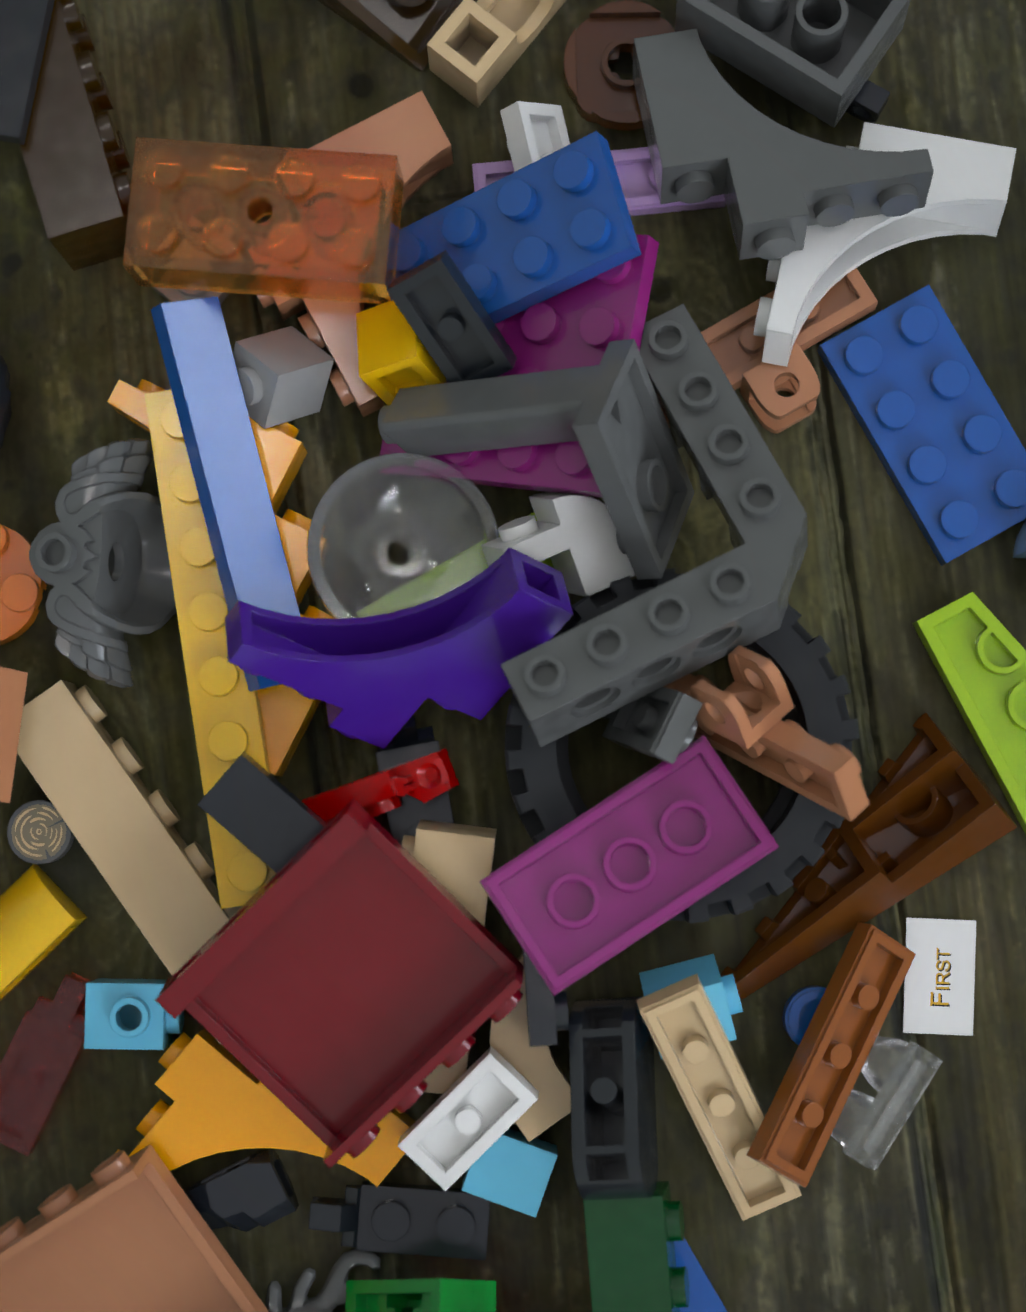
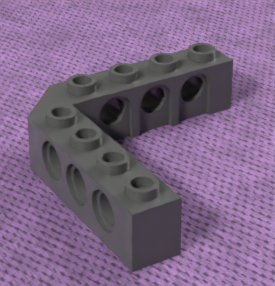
M684 304L645 322L640 355L660 406L669 420L671 434L677 449L684 446L699 473L702 493L706 500L714 499L729 525L730 540L734 549L501 664L510 688L540 748L728 655L739 645L744 647L780 629L797 570H800L808 547L806 511Z

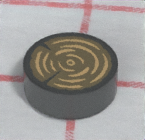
M47 800L30 801L20 806L11 816L7 827V838L12 851L20 859L32 864H47L61 859L68 853L75 839V836L51 801Z

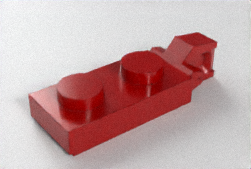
M444 748L301 801L328 823L353 798L372 817L402 806L400 797L408 794L426 803L459 785V781L456 778L448 752Z

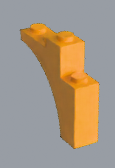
M204 1028L193 1039L183 1032L159 1059L158 1063L167 1070L155 1085L174 1102L169 1106L160 1099L136 1127V1130L144 1138L128 1156L131 1157L151 1144L166 1167L171 1171L193 1160L240 1149H283L324 1158L327 1145ZM393 1108L377 1124L381 1130L370 1146L356 1158H352L346 1153L337 1164L349 1168L378 1187L404 1156L405 1152L398 1147L399 1139L416 1121L405 1112L399 1113Z

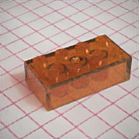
M136 137L123 266L136 283L144 287L375 304L391 301L393 299L387 292V289L392 280L395 279L404 178L397 155ZM272 214L268 221L256 223L263 216Z

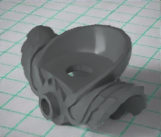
M130 438L127 441H112L108 443V446L96 448L73 462L71 466V482L59 490L55 501L56 515L60 522L52 523L39 531L29 550V561L35 574L45 583L53 586L48 594L45 605L47 617L58 627L55 647L60 653L68 657L75 667L87 671L90 677L103 680L107 684L120 688L134 686L130 672L133 668L127 653L129 652L128 644L124 640V633L135 635L150 634L162 628L176 613L160 498L149 493L138 492L142 488L144 475L152 462L151 456L153 454L151 441L141 438Z

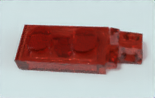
M74 972L70 976L67 974L64 976L53 1001L41 995L34 1007L25 1012L0 1064V1143L27 1157L34 1152L84 1048L85 1016L81 1015L85 1008L86 983L91 980Z

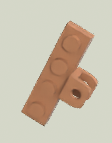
M857 268L837 282L814 307L797 336L787 367L762 362L765 337L753 335L760 299L700 332L733 389L740 388V394L757 421L769 432L778 434L812 415L815 411L816 399L820 393V382L816 371L803 351L876 310L878 300ZM775 290L763 297L773 299ZM786 391L792 394V396L783 397L777 392ZM664 413V416H665L666 421H667V423H668V426H669V428H670L669 420H668L667 416H666L665 413Z
M739 645L728 654L729 667L735 681L724 691L717 688L703 675L693 676L688 674L664 686L685 693L703 703L696 716L698 725L694 738L699 739L705 735L713 748L849 821H852L869 805L859 776L861 774L860 764L848 749L837 743L829 745L807 734L799 724L792 720H781L794 708L781 673L771 660Z

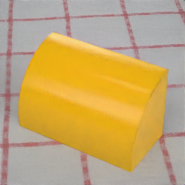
M37 864L29 867L0 895V1002L87 918Z

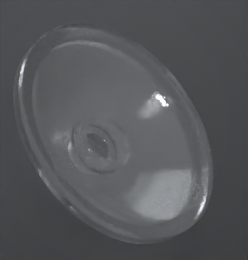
M392 453L380 455L365 460L347 470L327 489L320 499L312 516L307 535L306 549L309 574L318 597L335 619L361 618L392 613L438 598L483 572L489 566L481 545L498 538L499 532L493 512L483 494L471 480L465 479V475L456 468L443 461L421 454ZM391 543H401L407 548L409 556L404 565H394L389 561L387 549Z

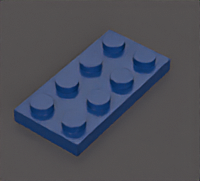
M597 131L377 241L388 287L392 280L446 250L495 324L642 255L608 140Z
M930 285L921 288L818 347V354L941 566L1026 519V450Z

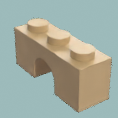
M463 0L427 43L430 71L478 108L566 0H478L477 2Z

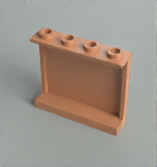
M151 1144L131 1157H128L124 1150L113 1154L91 1172L90 1176L93 1178V1181L77 1191L71 1183L51 1194L38 1206L37 1209L41 1214L25 1224L19 1217H15L0 1227V1312H269Z

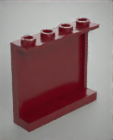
M353 798L166 981L155 1001L174 1019L184 1010L188 1011L327 1145L323 1162L331 1168L346 1153L352 1158H356L364 1152L381 1130L377 1124L393 1108L399 1113L409 1109L426 1090L428 1083L424 1079L441 1063L445 1067L450 1068L462 1059L475 1042V1038L471 1034L489 1017L497 1023L516 1007L523 997V993L519 989L523 986L524 965Z

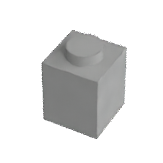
M293 326L235 342L233 356L248 414L251 419L264 429L320 412L334 358Z

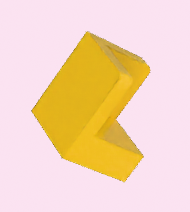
M393 300L356 313L359 377L387 405L392 404L400 388L447 383L446 377Z

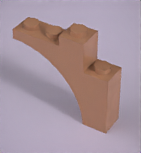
M422 90L287 159L294 180L284 185L301 219L311 214L313 217L248 250L257 269L246 274L263 308L275 303L283 320L304 309L307 310L308 313L298 317L300 325L309 340L321 349L326 346L330 356L334 358L337 368L331 370L329 380L343 406L345 407L355 402L363 417L385 406L384 401L359 377L356 313L364 311L368 280L378 251L377 241L384 238L391 223L406 202L427 181L442 169L453 164L452 146Z

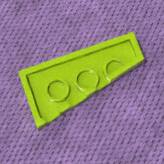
M971 592L912 624L1026 834V650L983 602Z

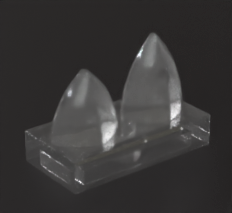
M877 1037L861 1072L867 1082L878 1093L874 1098L861 1091L852 1089L831 1134L844 1147L842 1152L864 1167L876 1171L943 1061L912 1040L908 1043L892 1037Z

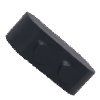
M642 996L576 1000L571 1009L569 1047L572 1162L578 1191L584 1200L652 1198L656 1190L658 1149L654 1041L638 1009L637 999L642 998Z

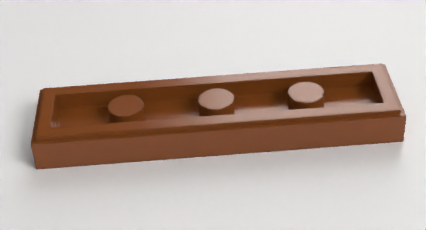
M862 922L857 923L746 1156L790 1182L805 1188L807 1187L916 955L914 952L874 925Z

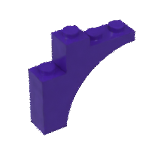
M509 547L500 558L483 572L456 589L417 606L387 614L346 619L308 618L262 609L238 600L225 617L228 662L237 665L248 674L264 676L293 688L304 697L326 702L329 727L338 730L348 738L360 739L384 749L427 698L434 700L439 706L447 710H458L482 720L510 688L501 664L551 640L570 619L573 611L563 573Z

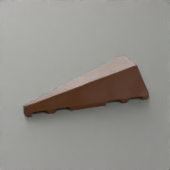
M926 712L913 724L917 734L898 759L894 761L887 758L877 771L881 781L867 797L869 805L852 821L844 818L840 828L832 829L821 846L825 850L824 854L814 866H805L792 881L794 884L792 887L795 892L774 919L765 916L755 929L759 939L735 969L726 966L720 974L721 976L733 974L741 1000L853 931L858 922L865 923L1017 828V825L989 787Z

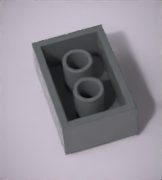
M677 0L675 31L697 28L699 39L705 50L834 128L903 29L911 0Z

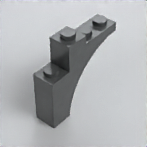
M697 28L634 38L632 77L660 204L679 201L693 204L702 202L711 196L724 194L739 260L756 257L773 260L782 258L793 251L803 250L807 226L834 227L842 225L850 219L880 214L896 217L905 215L914 209L925 207L934 173L928 149L911 151L852 149L810 138L775 122L738 95L720 75L699 39Z

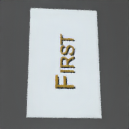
M906 917V948L916 955L904 980L903 1033L973 1036L976 921Z

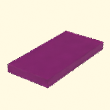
M705 735L692 742L683 752L679 753L674 764L663 761L480 880V884L552 995L555 996L776 850L779 845Z

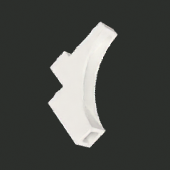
M864 122L859 147L847 145V148L869 151L928 149L934 173L925 207L914 209L905 215L896 217L880 214L850 219L848 222L834 227L807 226L803 250L792 251L782 258L769 260L766 281L777 282L773 299L767 297L760 298L753 335L765 337L762 362L787 367L797 336L814 307L837 282L866 261L896 247L933 237L951 235H988L996 237L1007 203L1016 148Z

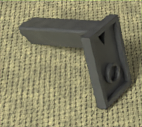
M635 339L610 341L599 365L400 388L392 404L383 406L378 416L379 432L384 442L387 444H397L411 457L579 441L615 525L618 547L623 554H627L637 579H661L663 577L695 492Z

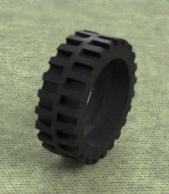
M675 568L665 569L661 579L631 580L630 576L611 582L609 588L592 597L586 595L572 605L573 615L553 638L682 574H675ZM788 604L780 629L744 647L771 660L781 673L794 708L783 717V721L786 719L792 720L799 724L807 734L829 745L833 743L840 744L852 753V740L859 739L858 720H850L844 695L851 693L845 675L836 676L826 657V654L831 652V649L821 635L813 638L800 625L797 620L802 615ZM513 694L508 708L505 730L506 772L511 795L519 817L528 835L536 845L588 811V808L580 797L572 777L568 754L569 734L540 748ZM781 784L775 799L761 818L779 847L670 920L686 921L688 923L707 922L712 917L730 913L738 915L754 909L753 904L770 895L778 896L794 885L791 880L805 866H814L825 852L821 846L833 828H840L844 817Z

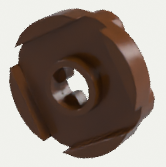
M637 1L610 2L592 11L590 17L582 22L577 30L576 28L574 29L565 47L563 74L567 92L576 104L577 111L583 119L614 130L629 131L644 128L633 77L630 80L620 79L618 73L610 71L608 64L617 63L619 53L621 52L631 53L633 61L634 38L676 32L667 20L660 17L661 12L649 4Z

